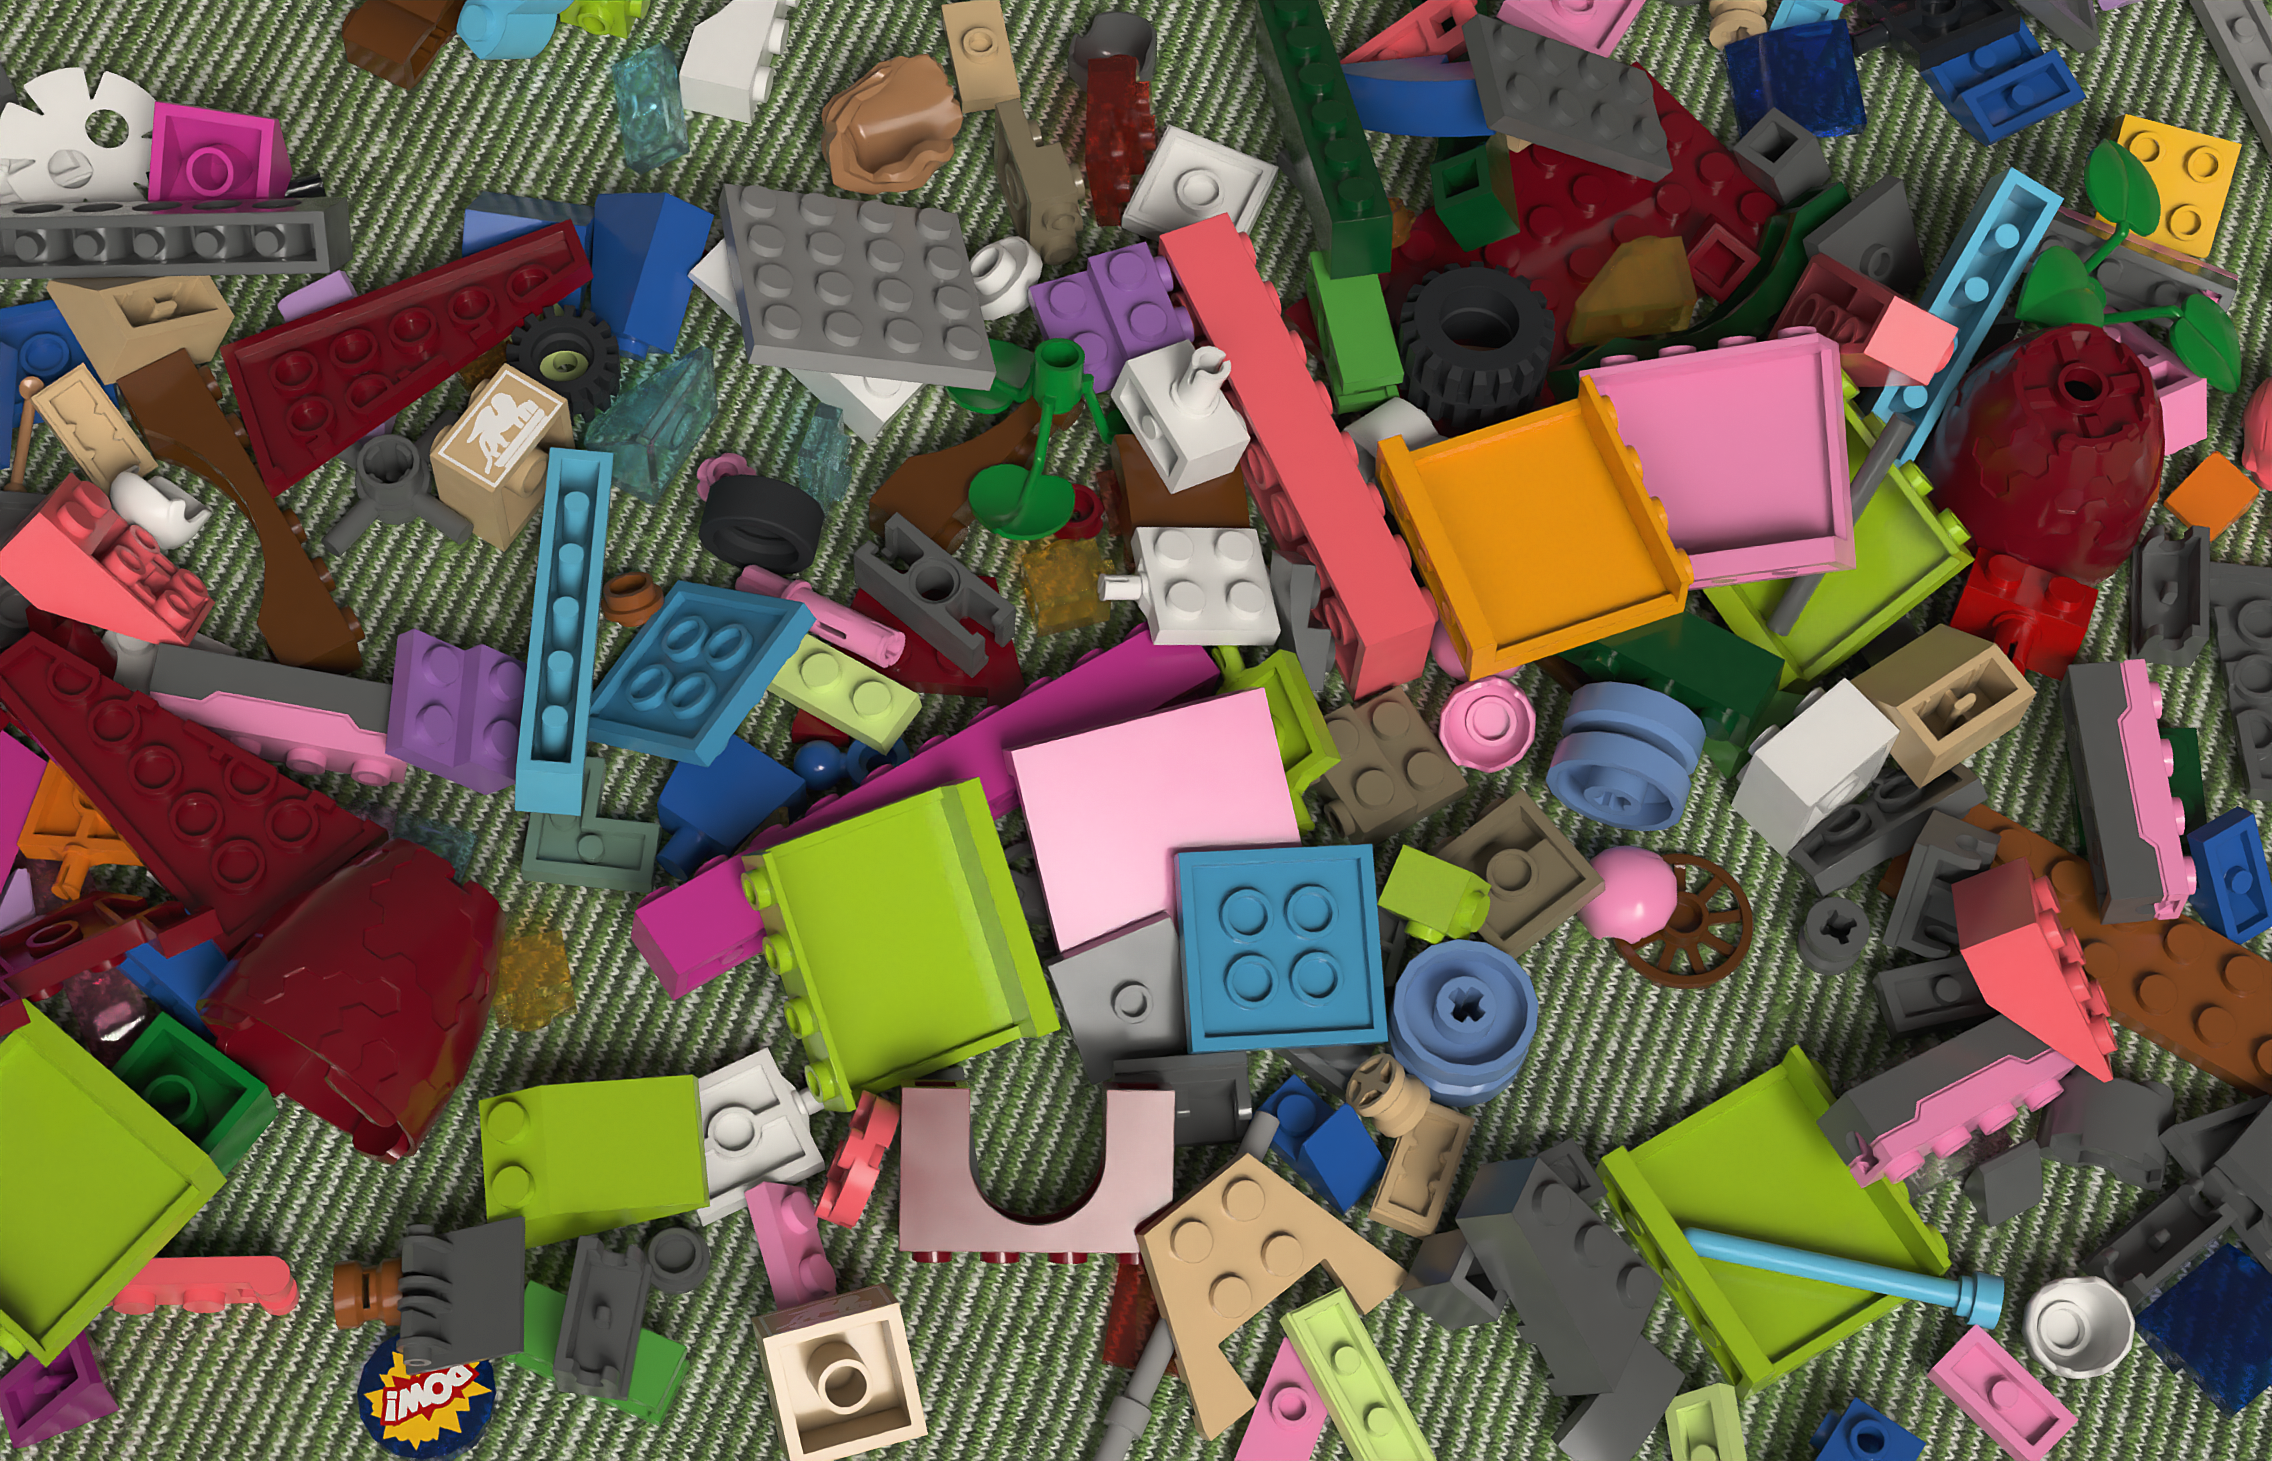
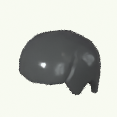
M1103 12L1097 14L1094 17L1090 31L1086 35L1080 37L1078 33H1075L1072 37L1067 59L1069 76L1085 93L1110 101L1122 100L1143 90L1151 82L1155 73L1157 31L1146 18L1129 12Z

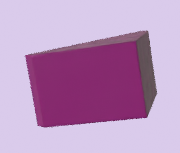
M86 1327L47 1367L30 1354L0 1380V1409L13 1448H24L120 1410L100 1350Z

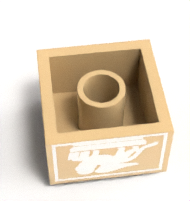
M504 363L491 380L484 379L478 384L469 399L468 409L455 425L445 426L433 441L429 456L440 501L474 525L473 534L503 552L506 551L544 503L550 447L575 449L568 400L507 363Z
M885 1282L751 1318L780 1448L787 1461H833L928 1435L900 1305Z

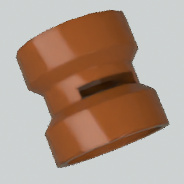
M387 1257L378 1265L364 1266L358 1260L335 1262L333 1269V1302L338 1330L360 1328L366 1321L380 1320L386 1326L401 1325V1312L397 1310V1301L408 1297V1294L398 1290V1280L408 1277V1274L402 1272V1257ZM367 1278H369V1296H368V1281H367Z

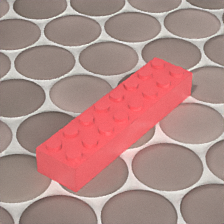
M1227 212L1159 235L1158 256L1163 255L1166 258L1173 279V290L1167 293L1173 308L1185 306L1190 315L1194 329L1192 345L1195 350L1204 346L1216 347L1226 354L1222 363L1228 360L1231 362V371L1226 380L1223 381L1220 390L1232 409L1237 410L1243 417L1247 433L1251 438L1240 458L1244 483L1277 549L1281 551H1295L1316 565V572L1320 577L1321 590L1319 602L1315 609H1310V615L1332 629L1331 635L1334 638L1336 647L1334 664L1353 702L1422 677L1427 654L1431 650L1434 626L1439 620L1435 600L1427 587H1418L1410 571L1412 562L1408 547L1399 534L1392 536L1384 520L1385 507L1380 492L1373 482L1365 483L1357 467L1359 458L1353 439L1347 431L1339 432L1331 416L1333 413L1332 402L1325 385L1321 380L1313 381L1306 367V351L1299 334L1295 330L1288 332L1280 316L1281 303L1274 285L1269 280L1263 282L1255 267L1256 255L1249 236L1244 231L1237 232Z

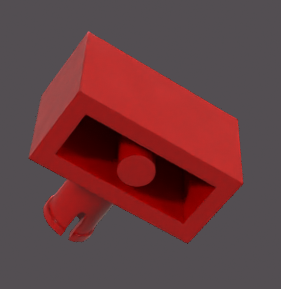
M1979 547L1957 598L1948 626L1996 643L2023 677L2026 669L2063 681L2068 665L2072 664L2087 632L2099 590L2081 584L2072 578L2059 576L2019 562L2011 556L1998 554Z

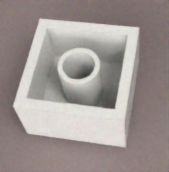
M1846 678L1842 679L1827 693L1821 687L1812 691L1794 710L1793 715L1796 718L1782 730L1776 724L1766 729L1749 747L1748 752L1753 757L1736 776V779L1741 784L1731 806L1784 859L1789 856L1788 853L1840 807L1849 805L1872 786L1871 781L1878 776L1900 733V730Z

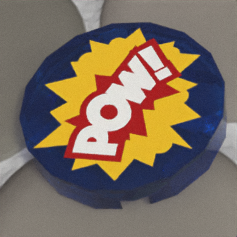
M400 1333L380 1344L364 1365L357 1389L360 1418L376 1446L389 1455L392 1454L396 1458L406 1461H453L477 1445L486 1433L485 1429L491 1422L492 1415L495 1414L498 1392L493 1367L489 1360L412 1376L406 1375L403 1353L396 1350V1342L400 1339Z

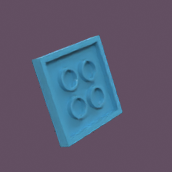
M678 580L665 596L663 606L651 615L592 693L588 741L708 768L713 760L725 750L730 737L749 711L763 698L768 685L785 662L796 653L802 639L817 620L804 602Z
M1372 844L1177 853L1173 857L1188 1055L1371 1045L1388 1042Z

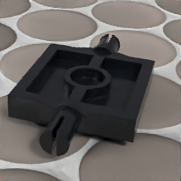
M1857 0V14L1869 27L1849 33L1846 36V43L1850 53L1854 54L1855 58L1879 47L1890 46L1917 71L1923 72L2019 32L2021 12L2008 0Z

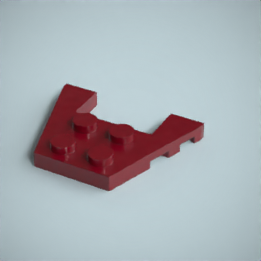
M894 569L900 574L908 572V570ZM977 576L1000 594L995 577ZM859 588L850 608L904 633L905 646L903 653L895 664L883 668L852 651L833 643L831 645L836 650L917 693L986 698L987 708L998 705L1000 709H1003L1019 700L1020 695L1026 689L1012 639L1002 648L995 642L994 633L968 616L962 617L959 623L972 636L978 632L985 638V654L989 656L988 663L971 678L862 588ZM929 590L921 594L923 598L932 601L942 600L949 596L940 590ZM799 709L792 723V743L805 744L813 740H825L836 747L849 748L850 735L803 709Z
M95 890L79 899L1 933L0 1037L31 1023L22 999L26 998L29 1002H38L52 997L64 988L63 981L87 969L90 973L104 972L120 965L127 959L126 951L148 943L162 956L169 959L223 934L224 931L215 909L212 906L201 905L195 909L196 914L189 915L186 913L182 902L170 900L149 909L145 897Z

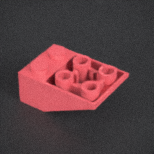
M72 472L18 525L0 548V575L38 609L156 645L165 643L188 647L215 604V601L208 596V590L204 583L194 573L187 569H178L160 553L157 541L149 532L137 525L130 526L111 508L109 498L99 487L91 482L79 480Z
M2024 856L1951 884L1960 951L1986 1003L2105 1083L2113 1080L2109 1053L2117 1051L2118 1046L2112 1028L2106 1018L2111 1016V1010L2099 981L2094 979L2088 982L2082 965L2086 964V959L2076 933L2072 927L2063 930L2056 915L2061 912V908L2049 878L2045 875L2036 879Z

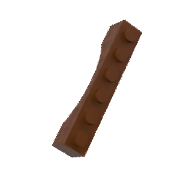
M1031 395L1004 421L972 440L939 452L908 457L869 499V529L885 540V523L898 512L952 556L966 539L969 531L968 526L976 519L968 504L969 488L974 477L982 470L999 464H1013L1023 467L1028 471L1031 470L1042 412L1037 401ZM1084 397L1069 412L1053 414L1049 438L1059 428L1062 431H1066L1076 422L1085 405Z
M185 348L116 380L126 410L153 457L183 468L213 485L237 506L256 532L262 546L265 561L264 595L257 625L271 661L275 664L345 676L363 667L357 643L366 639L356 615L349 605L338 609L329 594L337 590L335 582L322 558L317 556L309 560L301 544L307 542L308 539L293 509L289 507L280 511L275 500H272L264 483L258 462L252 463L244 450L251 446V442L240 419L235 412L224 416L217 404V401L223 399V395L209 367L204 365L197 369Z

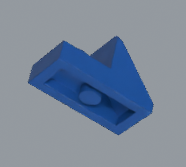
M2236 806L2187 835L2196 870L2195 894L2189 895L2187 900L2209 929L2241 945L2272 927V883L2255 815L2244 808Z
M1293 1074L1256 1110L1266 1112L1280 1121L1269 1148L1342 1216L1382 1178L1387 1163L1353 1107L1345 1102L1335 1112L1297 1075Z

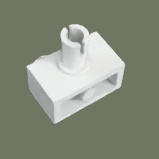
M1189 339L1127 360L1110 394L1171 494L1233 472L1251 439L1247 433L1243 417L1237 410L1232 409L1220 390L1223 381L1226 380L1231 371L1230 360L1222 363L1226 354L1216 347L1204 346L1195 350Z

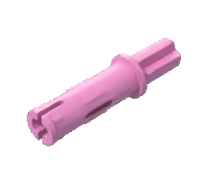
M748 565L744 568L742 575L736 580L735 589L737 591L804 602L817 619L809 632L852 651L883 668L895 664L903 653L905 646L904 633L813 592L811 584L803 579L791 582L760 566Z

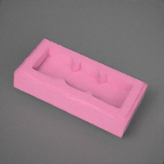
M1284 1337L1234 1461H1309L1328 1411L1289 1338Z

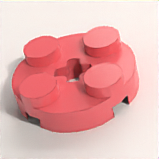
M862 1090L856 1103L857 1109L853 1110L848 1124V1127L851 1129L845 1141L840 1139L825 1175L828 1179L814 1211V1216L849 1229L856 1225L881 1170L878 1167L885 1147L889 1148L901 1113L900 1104Z

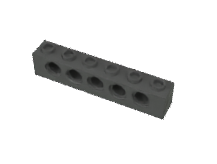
M347 197L0 204V279L331 273L353 259Z

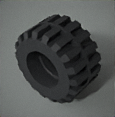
M1470 261L1469 267L1461 268L1456 262L1445 265L1443 274L1434 270L1423 276L1421 285L1414 284L1408 292L1407 301L1403 303L1396 340L1404 372L1403 382L1398 385L1400 390H1409L1407 400L1416 408L1423 405L1428 408L1426 416L1437 422L1442 417L1451 419L1452 427L1464 429L1465 423H1476L1477 429L1491 426L1493 420H1498L1501 423L1514 419L1517 411L1525 414L1533 406L1535 397L1540 396L1544 387L1556 332L1553 331L1555 318L1553 310L1546 309L1547 298L1541 290L1531 292L1532 282L1523 275L1514 278L1508 275L1509 268L1498 264L1494 270L1484 268V262ZM1460 339L1477 340L1498 349L1475 351L1464 348L1453 341Z

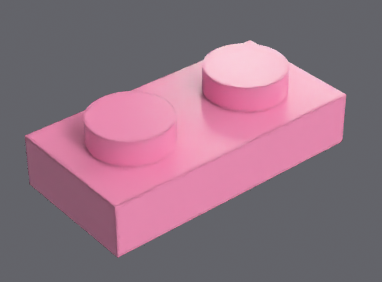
M764 1181L744 1192L778 1311L837 1295L835 1272L826 1259L817 1228L818 1217L814 1216L815 1206L808 1197L806 1188Z
M1976 1324L1926 1375L2015 1461H2040L2079 1420L1989 1334Z

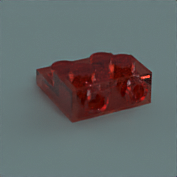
M1117 54L1108 58L1088 59L1085 165L1098 227L1121 226L1122 202H1130L1133 196L1132 175H1144L1147 169V151H1156L1158 147L1157 117L1152 115L1151 81H1140V64L1137 57L1125 54Z

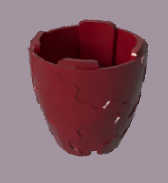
M2067 323V325L2043 328L2016 338L1995 350L1959 381L1948 397L1943 411L1913 462L1933 485L1934 489L1927 493L1926 496L1938 512L1941 513L1944 509L1949 508L1971 535V538L1963 544L1974 558L1978 548L1982 547L1998 554L2011 556L2019 562L2059 576L2069 577L2081 584L2094 587L2112 576L2130 556L2151 508L2157 502L2165 456V431L2159 393L2149 367L2144 366L2128 345L2124 342L2119 343L2108 336L2103 328L2083 323ZM1972 563L1957 573L1958 576L1965 580Z
M399 837L390 840L382 846H376L372 850L362 852L350 860V863L339 868L308 891L301 892L280 907L249 937L247 944L228 962L200 996L195 1006L200 1019L217 1038L215 1049L267 1085L272 1098L282 1093L315 1116L352 1136L353 1146L362 1156L389 1165H395L402 1157H410L416 1154L458 1085H462L487 1027L491 1002L497 991L500 974L499 968L507 930L506 914L497 899L487 889L472 880L467 881L462 886L453 879L456 870L450 862L422 845Z

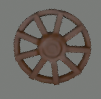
M1672 853L1659 855L1666 863L1673 864V872L1677 881L1676 908L1663 929L1645 938H1641L1640 941L1634 944L1612 937L1616 946L1615 951L1620 959L1623 958L1629 966L1641 976L1652 981L1651 985L1656 987L1666 986L1676 989L1700 988V990L1710 988L1712 984L1723 980L1736 970L1749 950L1754 929L1753 914L1749 900L1738 882L1717 864L1689 854ZM1686 864L1702 868L1715 875L1698 895L1686 892ZM1726 884L1735 896L1740 908L1726 912L1709 913L1706 903ZM1742 923V934L1738 947L1726 943L1708 931L1709 926ZM1661 940L1664 941L1665 948L1656 969L1645 962L1636 951ZM1702 943L1728 958V960L1718 968L1707 972L1697 949V944ZM1678 948H1682L1685 951L1694 975L1680 976L1668 973Z

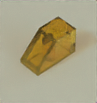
M1643 236L1631 242L1622 243L1575 302L1567 330L1569 344L1613 337L1625 338L1687 330L1697 301V295L1682 237L1659 238L1657 236Z

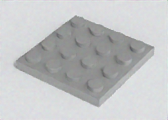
M723 185L718 204L748 364L990 391L996 375V368L957 213L944 212L936 208L919 209L888 205L875 200L864 202L833 198L820 193L802 194L771 190L758 185Z

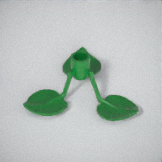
M2106 138L2100 140L2099 145L2092 149L2086 158L2084 184L2096 210L2108 221L2116 223L2115 231L2084 263L2074 252L2062 246H2051L2042 251L2033 262L2025 278L2015 318L2036 324L2039 329L2067 325V323L2092 324L2103 328V326L2168 318L2174 322L2169 332L2170 342L2182 362L2198 377L2207 378V383L2228 394L2238 392L2241 382L2239 339L2227 313L2209 297L2201 294H2192L2184 298L2181 309L2175 305H2166L2104 314L2103 309L2107 303L2106 293L2102 285L2095 278L2087 275L2128 236L2129 229L2142 237L2154 233L2161 216V204L2157 187L2141 161L2115 141L2107 140Z
M988 338L996 368V375L990 391L944 386L949 397L956 404L970 411L982 414H997L1006 410L1013 400L1023 404L1032 395L1037 401L1038 406L1042 409L1031 470L1028 471L1023 467L1013 464H999L982 470L974 477L970 484L968 504L975 518L993 534L998 533L1004 538L1020 541L1041 539L1060 530L1071 518L1075 505L1074 489L1068 480L1058 476L1042 475L1053 414L1069 412L1080 401L1083 394L1103 443L1111 445L1114 435L1134 433L1119 408L1111 411L1106 421L1093 389L1094 376L1092 374H1084L1085 352L1076 342L1064 338L1048 339L1036 347L1034 354L1016 344Z

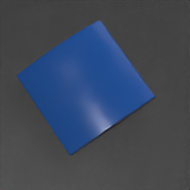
M2021 16L2019 32L1944 62L1939 66L1919 72L1949 113L1964 129L1986 147L2082 102L2086 97L2056 48L2044 53Z

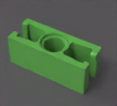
M1321 250L1309 252L1308 263L1312 271L1306 274L1304 285L1337 413L1344 414L1375 409L1390 399L1399 397L1395 384L1403 382L1404 372L1378 275L1372 274L1330 280Z
M529 1281L524 1291V1353L504 1356L506 1361L556 1382L552 1369L567 1295L535 1281ZM642 1328L628 1401L594 1396L589 1397L661 1427L690 1368L689 1360L685 1359L688 1352L687 1346Z

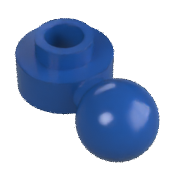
M900 737L887 755L878 752L857 739L850 746L847 753H841L834 744L828 741L813 740L802 745L796 752L793 760V771L805 779L806 788L813 791L830 789L841 778H849L856 790L873 768L886 764H892L896 768L910 760L911 757L907 745Z

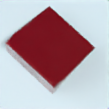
M1710 213L1700 225L1675 267L1722 305L1761 260V257L1754 246L1713 213Z

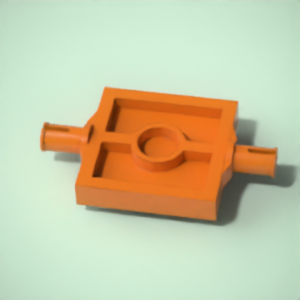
M49 759L19 836L17 846L26 858L63 861L51 891L59 898L76 900L80 897V891L90 867L101 864L144 865L57 765Z

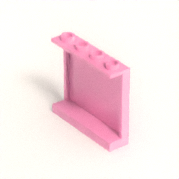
M1798 326L1779 330L1778 339L1756 343V338L1752 336H1734L1719 340L1718 349L1697 352L1694 346H1671L1660 349L1658 351L1659 358L1638 361V357L1633 355L1609 356L1600 360V368L1579 371V380L1582 376L1590 374L1600 396L1606 394L1613 402L1618 418L1617 431L1624 445H1632L1640 458L1643 469L1642 482L1649 496H1657L1664 506L1668 519L1667 533L1675 549L1683 548L1690 559L1694 573V582L1689 585L1688 591L1856 569L1839 343L1817 333L1815 327Z
M1250 686L1002 749L1007 773L1014 776L1058 955L1165 911L1171 916L1179 938L1173 858L1177 853L1302 847L1264 687Z

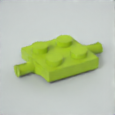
M1217 645L1219 649L1214 648L1211 654L1217 663L1224 683L1216 695L1250 686L1264 687L1299 835L1302 837L1308 834L1307 830L1312 831L1315 827L1301 797L1303 792L1311 782L1342 760L1295 653L1279 649L1257 667L1246 669L1237 645Z

